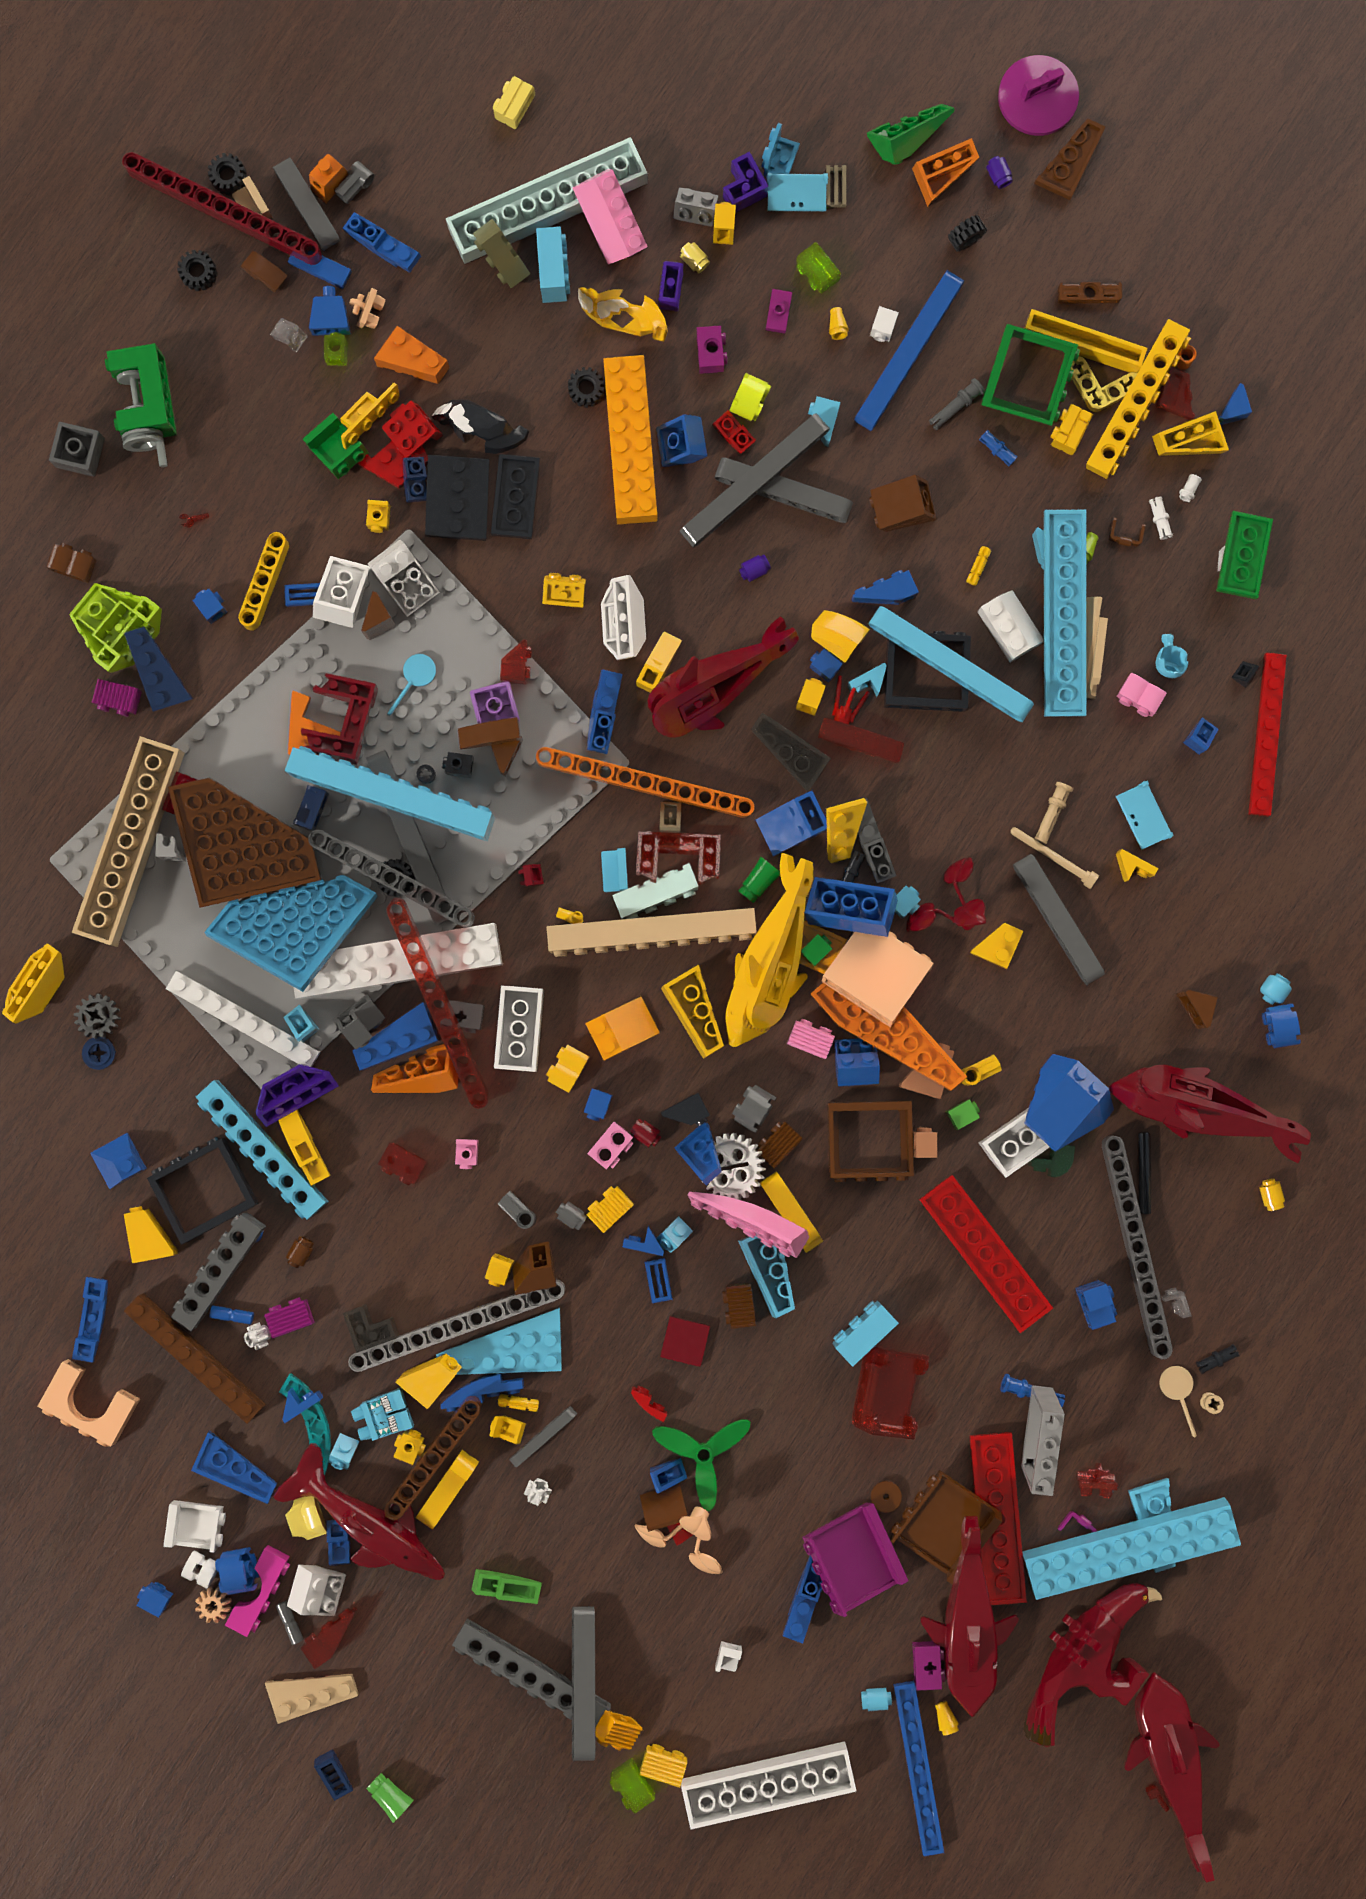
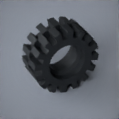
M222 153V158L217 155L215 156L216 161L214 159L210 161L212 165L208 166V176L216 190H219L222 194L225 192L226 195H230V191L234 193L236 189H242L241 185L245 186L242 179L246 178L247 175L243 163L237 156L233 157V154L230 153L227 156L226 153ZM225 168H232L235 170V175L230 180H223L220 178L221 171Z
M978 215L971 216L970 219L967 218L964 222L959 223L960 225L956 226L954 230H951L950 234H948V239L955 250L960 252L968 246H972L978 239H981L982 235L986 234L987 228Z
M192 250V254L186 252V257L182 255L180 257L182 262L178 261L179 268L177 270L183 283L191 290L194 288L195 291H199V288L204 291L207 285L210 288L212 286L210 282L214 283L216 280L214 276H217V269L211 257L206 252L204 254L201 250L198 253L196 250ZM195 264H201L205 268L204 273L199 277L190 275V269Z
M582 367L581 371L575 370V374L572 373L571 379L568 380V390L574 403L577 402L580 407L584 405V408H588V405L593 407L596 402L599 404L605 392L602 375H599L596 369L592 371L590 367H588V370H585V367ZM583 381L592 382L594 384L593 392L590 394L581 393L578 389L580 383Z
M389 859L388 862H383L385 865L399 870L402 874L415 880L412 869L406 862L400 859ZM377 882L378 887L387 895L401 896L400 893ZM413 883L406 885V893L411 891V887L414 886Z

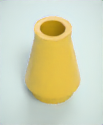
M835 307L830 310L829 334L832 336V339L841 340L848 336L849 328L842 313V308Z
M947 1701L937 1703L935 1707L939 1731H942L943 1735L957 1732L959 1730V1723L948 1706Z

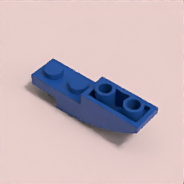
M355 212L343 227L345 232L393 266H399L409 273L421 258L419 252L388 235L384 229Z
M601 670L591 710L587 750L603 754L608 753L616 716L614 712L622 674Z
M502 1373L478 1378L465 1384L442 1402L441 1409H447V1412L456 1411L469 1396H476L483 1403L484 1394H487V1397L499 1396V1392L507 1391L508 1394L519 1393L520 1389L524 1388V1379L503 1380ZM473 1403L467 1404L468 1409L477 1408Z
M811 1555L808 1558L796 1589L782 1634L783 1637L802 1644L822 1590V1579L812 1567L814 1562Z

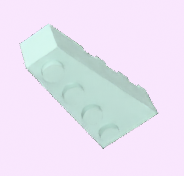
M690 864L683 865V869L680 871L671 870L662 875V878H652L644 882V885H636L612 895L621 919L638 918V913L643 911L646 914L657 910L656 906L663 903L665 906H669L677 902L676 898L683 896L686 899L696 895L695 891L698 890V884Z

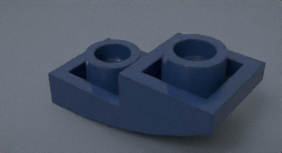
M424 457L403 458L406 501H426L427 489L425 478L427 475Z

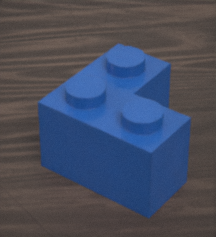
M1097 1280L1075 1288L1090 1329L1094 1330L1116 1322L1115 1316H1117V1312L1112 1300L1114 1293L1111 1286H1107L1106 1283Z

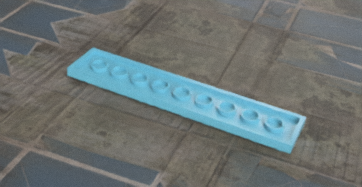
M1086 510L1044 511V717L1086 716Z

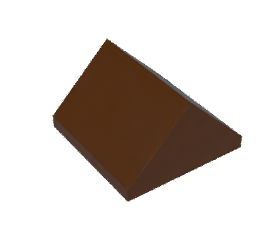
M372 591L361 629L368 640H372L396 627L379 595Z
M1192 990L1176 993L1197 1029L1211 1026L1218 997Z

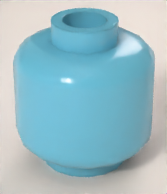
M1278 973L1276 975H1269L1260 988L1261 993L1264 995L1262 999L1271 1005L1275 1002L1282 1004L1292 990L1289 985L1291 982Z

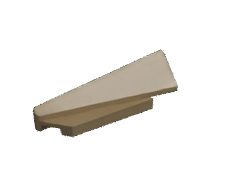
M1102 597L1086 598V698L1095 699L1097 684H1099L1101 679L1108 618L1099 617Z

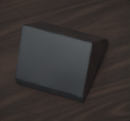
M1243 661L1232 678L1246 688L1258 672L1259 666Z

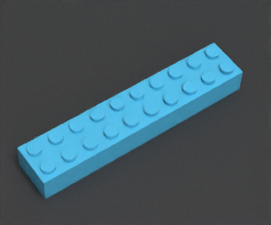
M300 746L299 749L292 748L285 772L294 778L488 842L496 818L487 807L478 805L475 808L466 800L458 798V801H454L448 794L438 792V795H436L427 787L419 785L418 788H415L406 780L399 779L397 782L390 775L381 772L376 775L371 769L359 766L357 769L348 761L339 759V762H336L330 755L320 752L318 756L311 749Z
M1223 1497L1022 1551L1033 1593L1036 1600L1233 1548L1240 1546L1241 1542L1231 1506Z

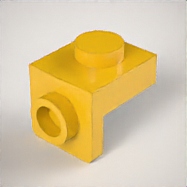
M495 1416L490 1425V1437H499L514 1444H520L526 1423L507 1416Z

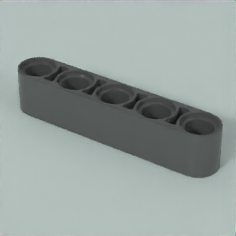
M289 157L275 165L273 170L321 249L325 251L340 242L341 240L292 159Z

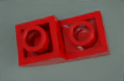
M729 410L712 424L739 454L756 441L744 425H740Z
M641 1386L637 1388L632 1387L631 1394L637 1403L650 1415L664 1422L667 1416V1411L664 1410L665 1407L656 1402L653 1405L650 1404L652 1395L648 1394V1389Z

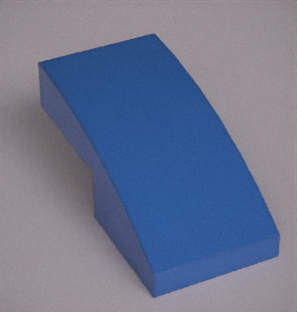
M335 1520L326 1521L329 1565L351 1564L350 1535Z

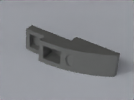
M865 798L867 805L857 837L875 881L880 883L895 877L896 874L868 799Z

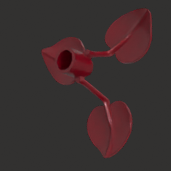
M971 857L956 861L948 867L944 874V880L948 884L953 883L963 905L954 911V917L940 909H934L933 903H925L920 905L910 915L906 925L907 932L928 928L934 922L936 913L952 920L953 923L961 926L964 930H970L976 925L986 924L985 903L981 899H974L965 903L958 887V882L966 881L973 871V859Z

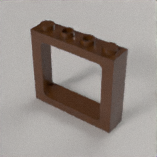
M912 1101L827 1103L829 1177L834 1178V1182H847V1178H855V1181H867V1177H875L876 1181H888V1177H896L897 1181L909 1180V1176H914ZM898 1110L900 1114L901 1165L897 1168L842 1169L839 1165L838 1113L840 1111Z

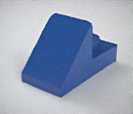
M649 1226L645 1242L641 1241V1237L629 1235V1238H624L622 1246L624 1248L660 1256L664 1254L663 1248Z
M291 1388L287 1395L283 1422H288L323 1398L321 1392L318 1390L313 1393L311 1390L301 1397L303 1400L301 1401L295 1390Z

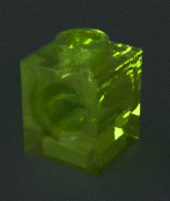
M338 332L324 335V360L327 365L347 366V340L345 335ZM333 346H340L338 351H331Z

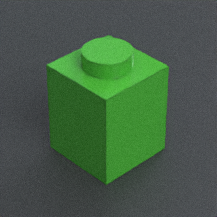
M968 1099L946 1111L956 1130L980 1118L978 1115L980 1110L977 1104Z

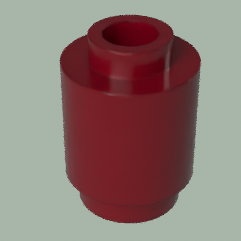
M638 1119L630 1130L633 1137L648 1148L651 1145L655 1147L662 1138L659 1135L661 1131L646 1120Z

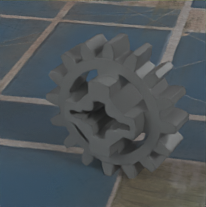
M90 994L88 1001L81 999L83 1005L76 1006L79 1009V1013H74V1016L78 1017V1020L74 1023L81 1025L78 1031H85L84 1035L90 1037L92 1034L94 1039H98L99 1035L102 1038H106V1032L113 1034L111 1028H118L115 1021L121 1019V1017L116 1016L120 1009L114 1008L116 1002L110 1001V997L106 995L102 997L101 994H97L95 998ZM91 1013L100 1015L103 1020L96 1019Z

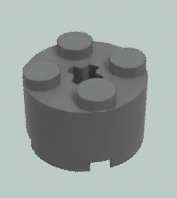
M754 1085L753 1087L748 1086L743 1094L745 1100L742 1105L737 1104L732 1114L735 1116L734 1120L756 1133L758 1131L755 1128L756 1125L761 1126L773 1107L770 1104L771 1100L776 1101L777 1097Z

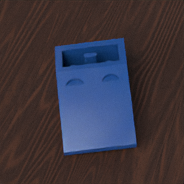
M813 791L805 793L756 819L773 856L827 831V820Z

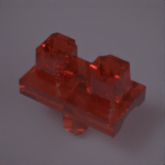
M1096 1463L1095 1469L1088 1468L1087 1472L1077 1471L1076 1477L1082 1496L1092 1495V1489L1094 1488L1099 1489L1100 1496L1111 1498L1113 1490L1118 1488L1115 1474H1109V1470L1102 1469L1101 1463Z

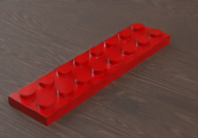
M952 1174L919 1199L1019 1333H1022L1053 1309Z
M1012 1433L969 1435L974 1494L1002 1513V1523L982 1547L980 1553L991 1605L1027 1603Z

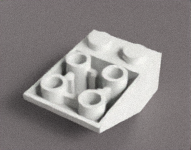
M398 540L367 563L407 617L440 593L401 540Z

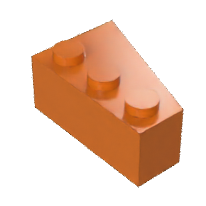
M972 138L922 159L913 166L912 170L927 207L979 159Z

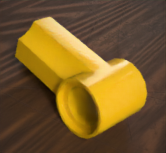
M991 1055L969 1067L963 1068L962 1071L965 1075L969 1070L974 1073V1080L969 1082L965 1079L962 1084L967 1086L975 1085L1002 1071L995 1055Z

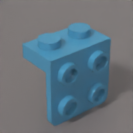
M781 123L777 124L776 129L772 128L769 136V146L765 147L762 156L763 162L761 167L764 168L765 177L767 173L790 174L800 143L781 137Z

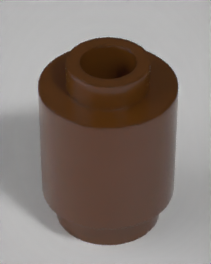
M303 1236L295 1239L286 1255L287 1263L295 1268H299V1266L304 1267L314 1249V1242Z

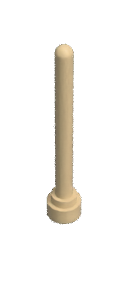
M1014 827L1011 829L1013 836L1080 877L1081 881L1084 882L1083 885L1089 889L1092 888L1099 875L1095 872L1082 870L1018 828Z

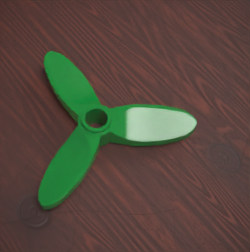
M747 1419L734 1421L716 1432L706 1443H699L690 1435L667 1426H657L652 1430L655 1440L662 1446L678 1455L695 1460L697 1463L695 1474L696 1490L701 1506L706 1511L713 1509L717 1496V1481L712 1461L715 1456L734 1446L746 1435L750 1428V1421ZM706 1449L710 1455L706 1459H701L698 1456L700 1450Z

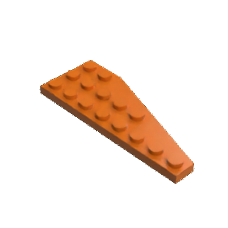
M824 983L811 993V996L839 1027L946 1089L953 1091L967 1079L964 1072L905 1006L890 1028Z

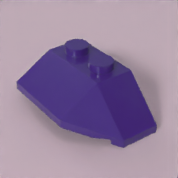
M299 1064L262 1085L256 1115L267 1127L339 1087L329 1071Z

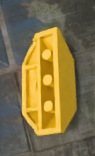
M46 944L43 948L33 953L9 988L2 1014L13 1023L17 1024L42 1013L65 977L62 954L50 944Z

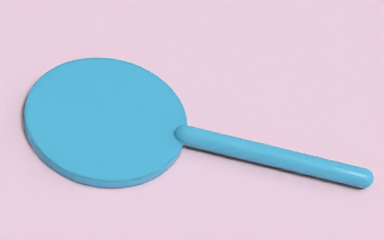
M415 654L406 660L403 673L408 684L387 714L389 716L398 706L411 685L421 687L432 682L436 674V666L429 656Z

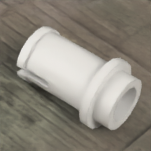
M1189 475L1184 488L1179 491L1180 499L1190 502L1195 498L1194 493L1202 481L1199 476Z

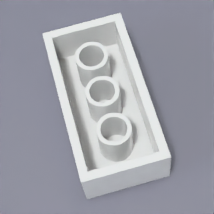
M501 985L495 1069L537 1072L544 998L543 989Z

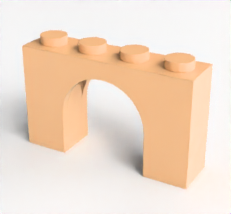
M69 1359L63 1361L37 1407L43 1409L42 1412L44 1414L61 1419L60 1422L62 1424L78 1428L80 1434L96 1438L97 1443L105 1447L113 1446L117 1443L140 1398L121 1389L116 1393L102 1417H85L76 1409L73 1395L86 1369Z

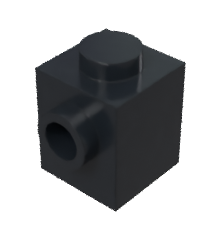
M448 752L447 757L443 758L442 769H445L447 775L471 778L474 757L473 755Z

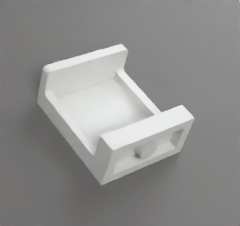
M176 1500L169 1504L163 1547L172 1548L174 1545L210 1549V1552H215L218 1547H221L223 1534H220L221 1526H224L226 1513H223L224 1506Z

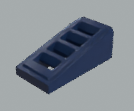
M330 1750L314 1760V1768L334 1801L353 1791V1787L334 1750ZM335 1768V1770H334L333 1772H331V1773H329V1774L326 1773V1772H328V1771H330V1770H332V1769ZM340 1776V1778L336 1779L335 1781H333V1782L330 1781V1780H332V1779H334V1778ZM344 1783V1786L337 1790L334 1789V1787Z

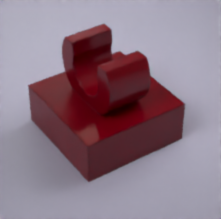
M541 864L522 866L523 869L518 871V874H524L525 881L520 882V885L539 886L544 884Z

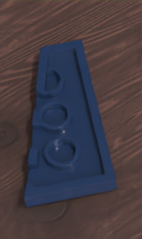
M145 626L124 633L152 711L193 699Z

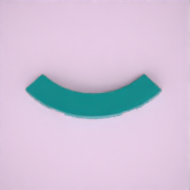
M290 1373L279 1393L287 1398L288 1391L293 1388L300 1400L303 1401L301 1397L311 1390L299 1378ZM318 1401L301 1412L307 1428L309 1445L310 1443H316L322 1451L325 1475L331 1453V1435L326 1414Z

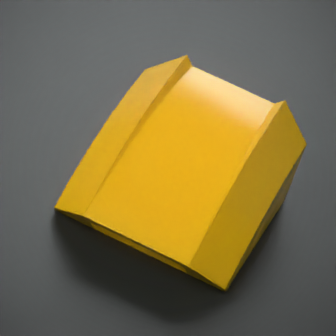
M824 610L812 624L811 637L845 663L859 643L865 639L870 629L852 618Z

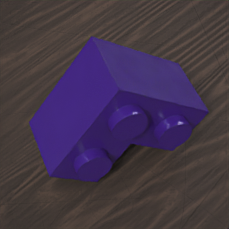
M750 151L732 160L731 172L736 181L723 187V199L725 202L736 205V213L767 197L769 186Z

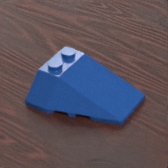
M1052 1054L1040 1069V1077L1035 1085V1094L1030 1102L1024 1124L1056 1152L1104 1124L1114 1110L1109 1088L1078 1060Z

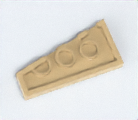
M353 1674L265 1682L278 1724L359 1695Z

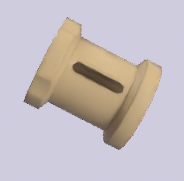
M1211 1392L1204 1393L1200 1399L1201 1407L1209 1413L1217 1414L1223 1409V1400ZM1211 1399L1215 1400V1402L1212 1403L1213 1407H1210L1208 1405L1211 1403Z

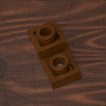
M252 251L240 266L255 280L259 279L273 292L278 289L288 276L255 251Z

